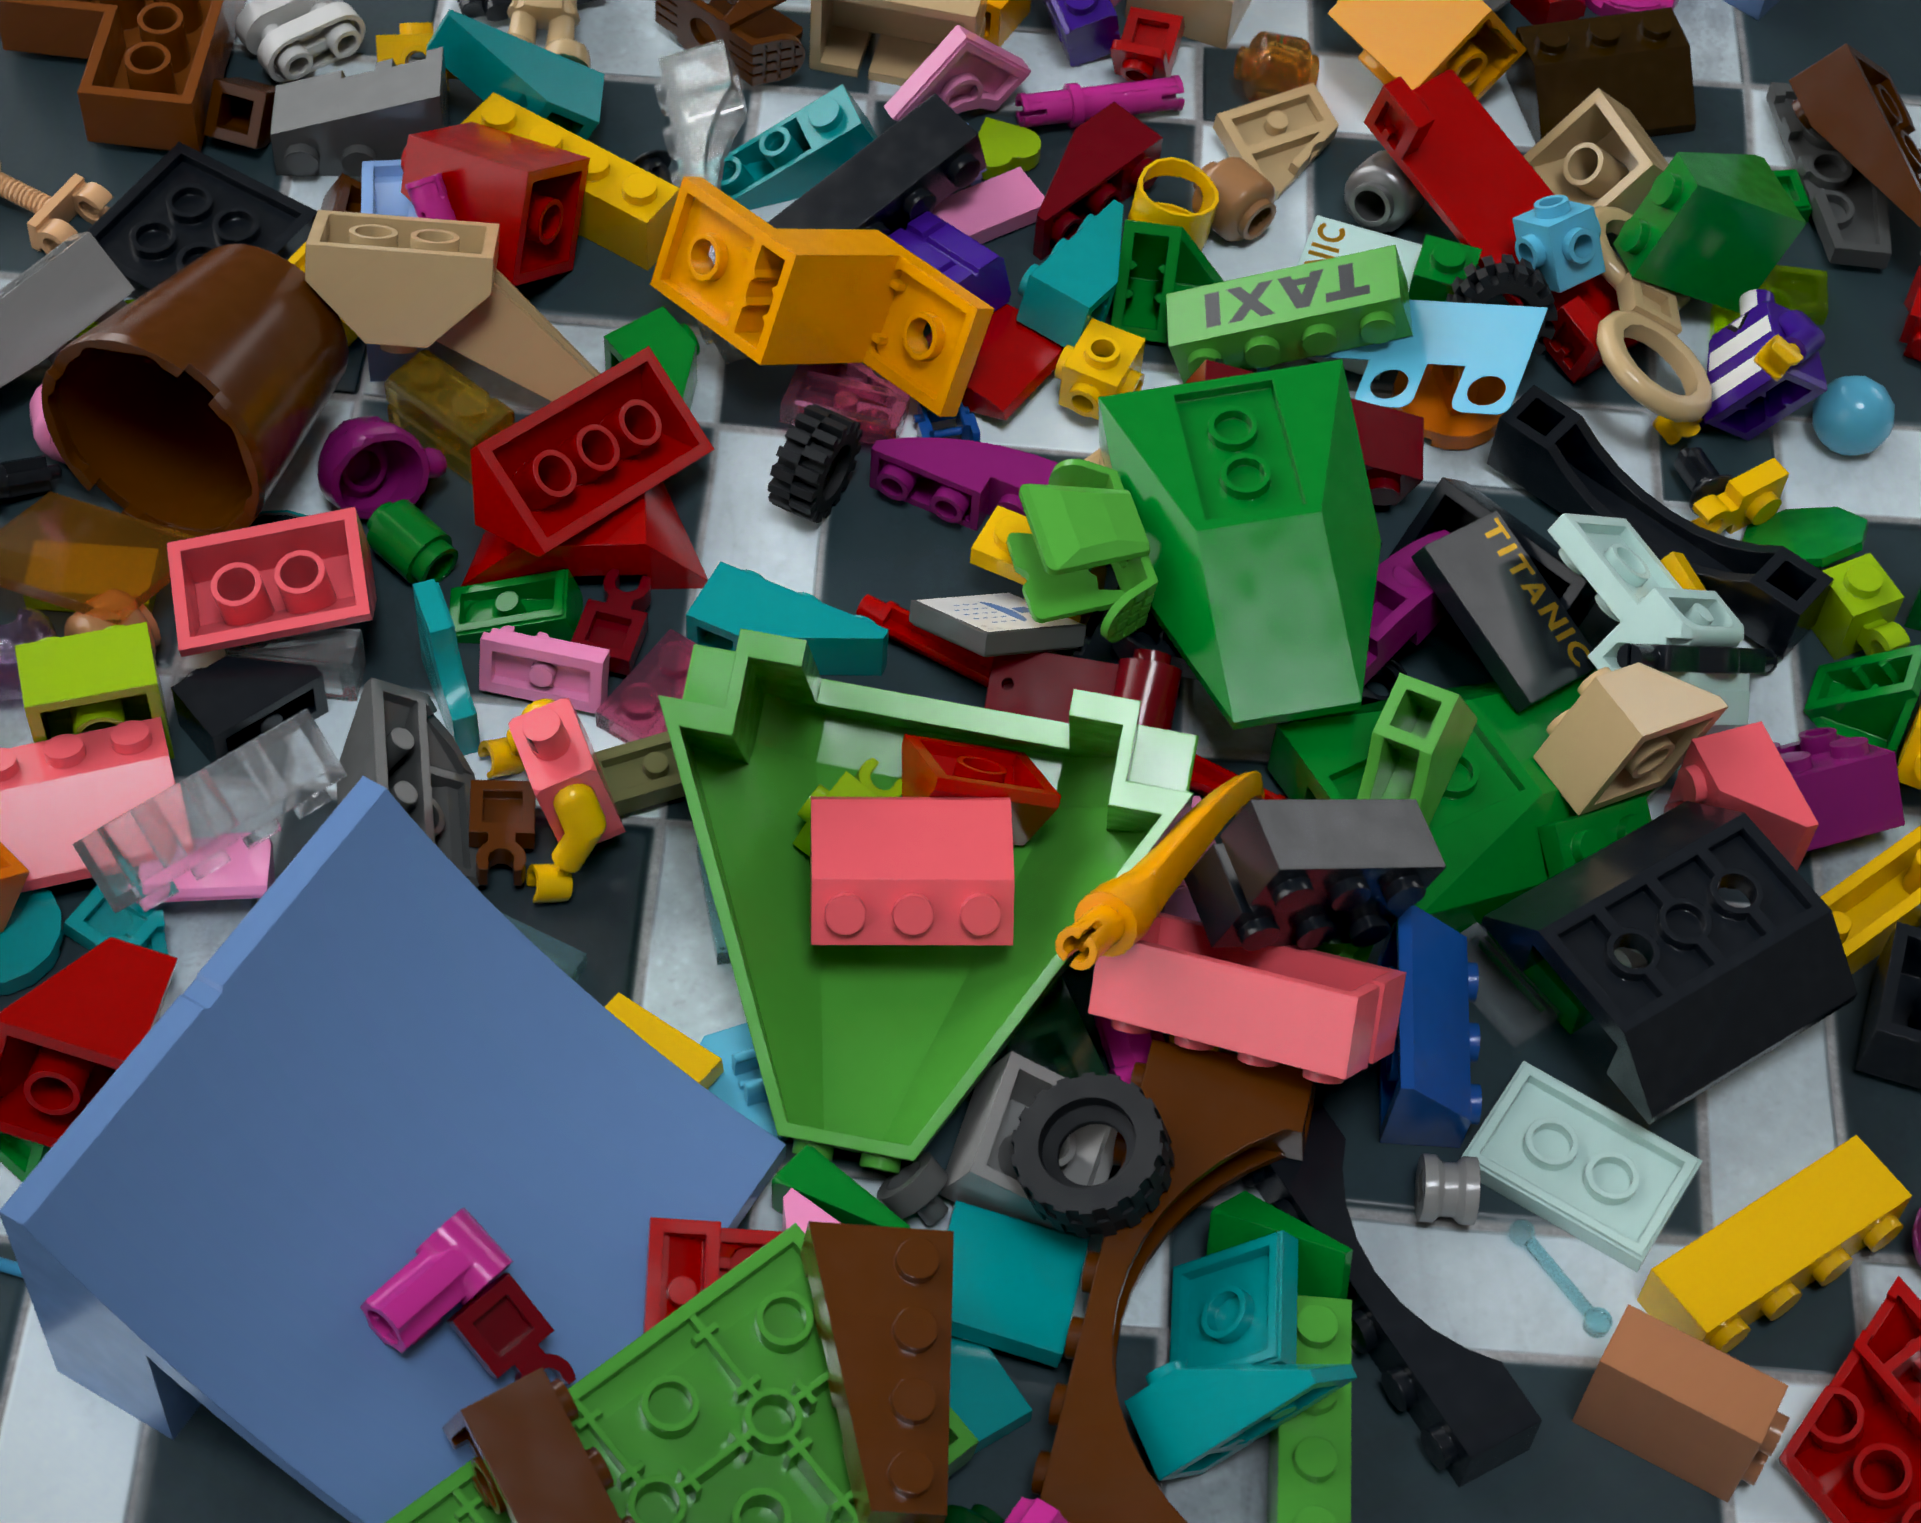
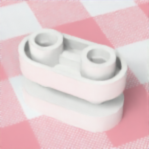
M254 0L241 10L235 22L237 37L252 54L257 55L258 62L270 77L281 83L301 79L311 72L351 56L360 47L366 32V26L362 18L343 0Z

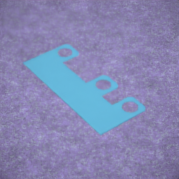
M1409 300L1413 336L1390 340L1381 344H1371L1333 352L1324 356H1314L1369 360L1355 394V399L1390 408H1401L1413 401L1427 364L1464 366V371L1452 399L1453 409L1461 413L1499 415L1508 411L1513 404L1548 307ZM1270 367L1257 368V372L1270 370ZM1399 370L1407 375L1408 385L1406 389L1395 397L1379 398L1371 392L1373 379L1382 372ZM1493 376L1504 381L1506 385L1504 395L1492 404L1476 405L1467 397L1470 385L1480 378Z

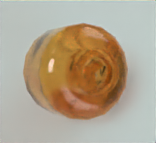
M1261 31L1254 36L1248 47L1241 46L1234 64V78L1242 80L1243 93L1252 102L1310 83H1314L1316 86L1319 75V58L1316 54H1312L1308 41L1301 37L1270 31Z

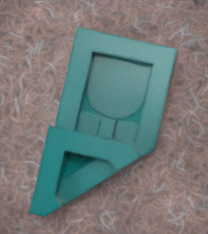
M107 875L64 922V934L89 951L109 937H113L168 955L163 910H156L147 903L132 901V893Z

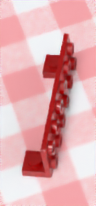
M1448 69L1413 90L1401 76L1383 85L1364 120V124L1458 241L1462 244L1482 249L1478 263L1480 268L1485 267L1482 258L1492 255L1495 264L1502 262V254L1513 255L1515 263L1519 264L1515 253L1516 236L1512 218L1534 209L1533 204L1537 200L1555 194L1455 71ZM1600 274L1561 293L1551 290L1555 300L1554 304L1558 311V321H1552L1556 330L1553 339L1544 337L1543 341L1546 350L1573 384L1605 365L1596 344L1598 324L1613 311H1620L1617 291ZM1502 294L1510 305L1523 306V302L1516 296ZM1624 338L1627 350L1640 343L1632 338Z

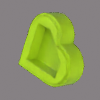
M989 117L985 118L978 133L987 166V171L982 172V179L988 180L1018 167H1021L1023 171H1029L1036 167L1040 159L1041 140L1034 131Z

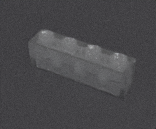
M306 708L98 828L72 845L114 913L123 910L135 902H138L142 910L146 912L180 892L173 880L187 871L191 870L198 881L232 860L226 851V848L242 839L249 850L283 830L276 818L293 809L297 818L301 819L333 800L326 788L348 775Z

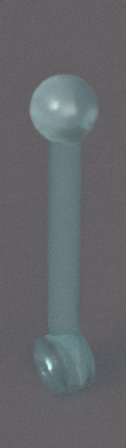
M1525 1219L1515 1220L1509 1227L1511 1241L1516 1245L1526 1247L1584 1317L1582 1326L1585 1333L1593 1338L1606 1336L1613 1323L1610 1313L1606 1309L1593 1307L1535 1238V1228L1530 1221Z

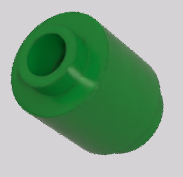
M402 499L394 503L386 502L379 506L368 520L367 529L369 531L366 538L370 548L409 583L415 584L430 579H435L436 583H440L456 565L458 551L452 546V538L409 500Z

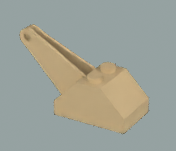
M329 210L317 211L306 242L305 281L365 344L380 345V349L388 353L408 354L415 352L417 348H428L437 341L551 402L601 374L496 268L500 224Z

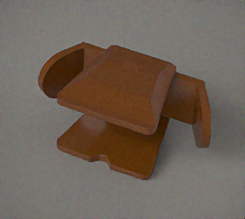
M703 0L655 1V22L675 34L677 41L682 47L724 75L731 76L735 74L751 86L786 79L796 73L805 60V50L799 40L803 36V28L773 8L787 0H711L708 4Z

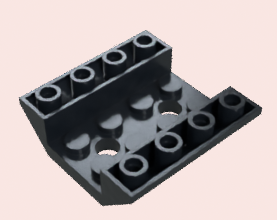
M1685 801L1486 914L1481 922L1522 972L1545 959L1616 1043L1618 1048L1606 1073L1649 1125L1851 1003L1857 996L1856 987L1835 919L1828 905L1744 812ZM1728 888L1741 891L1748 898L1750 906L1738 908L1728 905L1719 896L1718 889ZM1621 947L1635 949L1645 957L1648 965L1643 968L1627 967L1618 961L1614 950Z

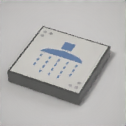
M1010 592L911 600L909 622L913 623L914 626L983 657L1079 649V647L1084 646L1085 624L1071 618L1038 623L1032 619L1026 600Z

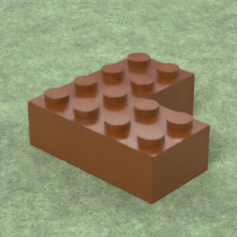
M0 0V37L3 50L88 59L77 91L87 141L171 150L178 142H181L201 152L206 136L203 134L213 80L223 78L236 37L235 22L239 13L245 7L247 0Z

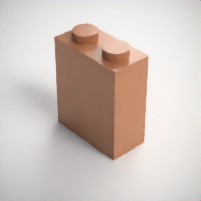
M1628 1304L1598 1363L1572 1422L1728 1503L1741 1480L1754 1486L1768 1456L1771 1457L1790 1418L1777 1411L1788 1389V1385Z

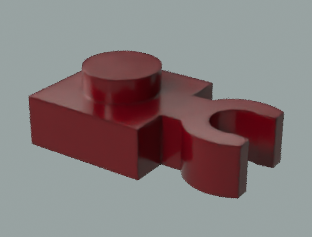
M612 568L604 578L605 602L592 599L587 600L571 642L609 649V671L630 676L648 630V613L643 611L648 608L651 602V579L643 575L637 589L624 592L619 590V569Z
M509 1273L501 1274L447 1320L492 1378L498 1379L512 1368L516 1373L515 1382L543 1367L544 1369H551L564 1384L570 1385L576 1379L573 1368L564 1358L545 1353L538 1345L555 1330Z

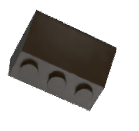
M1672 7L1517 27L1515 36L1527 50L1506 71L1505 76L1536 144L1597 88L1628 108L1649 137L1692 132L1695 130L1696 111L1690 44Z

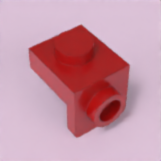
M1131 6L1121 40L1114 39L1110 49L1115 74L1121 75L1130 82L1170 77L1185 29L1183 16Z

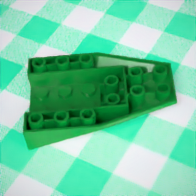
M1343 360L1098 397L1099 445L1104 466L1117 470L1124 490H1128L1131 493L1150 545L1149 558L1158 579L1150 612L1232 729L1236 730L1361 710L1381 538Z
M1598 669L1520 713L1514 710L1496 682L1444 688L1459 694L1478 720L1429 825L1446 868L1427 887L1425 896L1414 904L1415 906L1459 933H1463L1482 924V919L1486 914L1549 879L1537 827L1577 813L1533 756L1549 737L1546 731L1548 725L1557 716L1574 705L1581 696L1577 692L1578 687L1589 675ZM1387 700L1361 705V710L1276 724L1267 769L1288 798L1357 799L1367 763L1372 732ZM1681 763V765L1676 769V771L1671 775V777L1681 768L1682 763ZM1662 786L1635 796L1646 795L1648 801Z

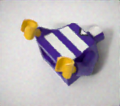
M1754 289L1745 292L1739 299L1740 317L1715 333L1709 342L1707 377L1712 387L1711 409L1696 422H1675L1658 415L1653 422V427L1669 445L1676 444L1682 437L1690 438L1695 436L1707 424L1748 441L1827 391V382L1818 351L1825 344V334L1802 311L1790 310L1776 304L1775 296L1772 292L1765 289Z

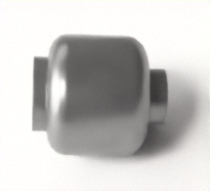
M1386 150L1376 152L1357 167L1347 180L1344 192L1346 207L1353 219L1365 229L1379 233L1392 232L1404 225L1420 209L1425 201L1422 194Z

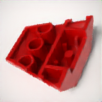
M661 482L541 557H537L485 530L461 586L568 568L572 576H605L612 568L619 569L620 575H647L651 579V590L703 588L708 578L665 484Z
M1899 1275L1866 1329L1862 1330L1854 1342L1853 1349L1830 1384L1826 1385L1779 1457L1780 1464L1830 1523H1921V1300Z

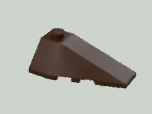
M1846 43L1789 80L1797 97L1792 102L1793 110L1807 130L1814 128L1921 228V149H1918L1909 134L1916 130L1912 119L1889 73Z

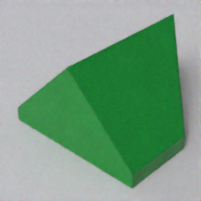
M1125 219L1111 326L1145 338L1146 341L1167 343L1166 294L1224 282L1183 227Z
M1921 644L1819 665L1803 711L1818 728H1835L1838 735L1845 737H1866L1869 744L1894 751L1896 754L1921 690Z

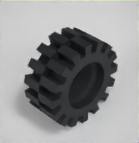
M1502 254V262L1495 264L1492 255L1483 257L1482 260L1485 267L1479 270L1475 268L1473 263L1465 267L1464 271L1467 278L1463 281L1456 276L1451 284L1454 295L1447 294L1446 302L1484 304L1494 296L1511 294L1519 298L1523 302V306L1548 307L1533 348L1540 355L1546 349L1543 338L1553 339L1556 330L1552 321H1558V311L1554 304L1555 300L1539 269L1534 271L1531 262L1523 258L1519 264H1516L1513 255Z
M814 403L813 405H807L804 413L800 412L796 416L795 427L788 428L785 434L787 440L784 446H779L776 453L779 459L776 464L772 465L770 472L773 479L768 483V492H771L768 496L769 502L814 523H820L822 518H827L831 514L832 505L836 507L840 501L841 490H846L850 482L847 479L850 471L855 470L857 461L854 458L860 452L862 445L859 442L863 436L862 429H860L861 424Z

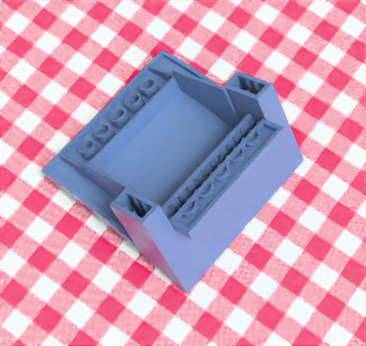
M363 776L198 972L196 979L172 1003L0 1209V1217L58 1372L172 1440L179 1434L199 1406L203 1404L259 1452L350 1523H385L475 1457L468 1443L454 1450L442 1427L461 1409L513 1383L516 1375L514 1370L510 1368L498 1379L492 1378L450 1326L447 1320L463 1307L461 1303L456 1305L441 1319V1322L402 1354L394 1347L385 1344L369 1327L368 1320L360 1306L417 1256L415 1250L460 1209L465 1207L505 1251L513 1262L501 1274L509 1273L555 1330L538 1345L545 1353L558 1355L571 1365L576 1379L570 1385L565 1384L567 1389H569L643 1335L650 1217L721 1222V1228L736 1229L786 1158V1144L734 1110L691 1078L595 1000L535 946L469 881L409 816L387 788ZM544 1369L550 1382L557 1379L551 1369Z

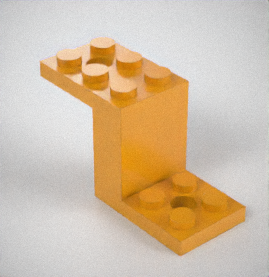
M683 176L650 282L652 287L759 365L864 363L939 417H956L995 309L879 230L774 228L704 178ZM711 245L713 246L715 251L714 264L712 259L708 256ZM927 322L932 329V343L929 349L927 340L923 335Z

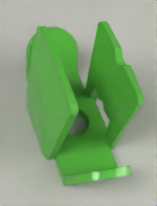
M1067 459L1058 463L1053 468L1049 478V485L1023 484L1019 490V498L1032 534L1011 533L1008 535L1006 543L1015 572L1027 580L1023 585L1022 592L1032 619L1038 623H1045L1095 611L1109 610L1101 624L1100 633L1111 643L1122 640L1144 626L1155 595L1154 592L1158 585V579L1149 558V541L1133 498L1128 490H1124L1117 470L1082 459ZM1111 564L1120 590L1099 589L1097 576L1091 573V569Z

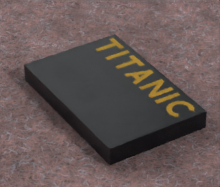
M1498 511L1423 546L1411 556L1415 565L1517 713L1569 686L1596 669L1595 665L1587 657L1593 651L1592 647Z

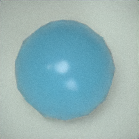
M1858 375L1843 376L1830 382L1827 385V391L1816 398L1813 404L1812 426L1822 444L1831 451L1847 456L1867 454L1873 452L1889 437L1894 427L1895 404L1886 388L1869 377Z

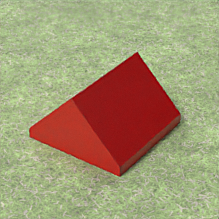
M904 734L902 742V797L1010 798L1013 845L1024 846L1059 807L1061 795L1025 752Z

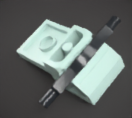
M1563 513L1547 530L1561 547L1558 551L1561 560L1573 572L1586 578L1597 592L1595 600L1601 610L1613 620L1620 622L1587 656L1598 670L1609 667L1611 671L1639 662L1720 696L1728 705V708L1705 736L1748 725L1750 674L1747 673L1769 674L1773 672L1778 664V657L1775 651L1770 648L1737 647L1744 639V625L1717 592L1683 589L1626 518Z

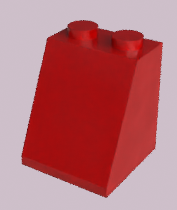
M469 122L408 135L407 145L401 157V168L403 171L401 193L411 201L405 184L442 172L443 181L448 192L447 195L458 221L500 224L496 268L514 286L573 270L590 158L478 123Z
M109 937L0 1011V1132L52 1148L159 1020L178 958Z

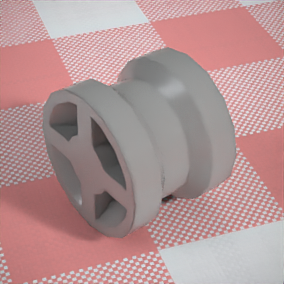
M1422 1153L1420 1155L1415 1181V1214L1418 1222L1432 1223L1440 1216L1452 1217L1459 1225H1475L1479 1210L1481 1187L1480 1165L1477 1157L1463 1156L1457 1162H1442L1436 1154Z

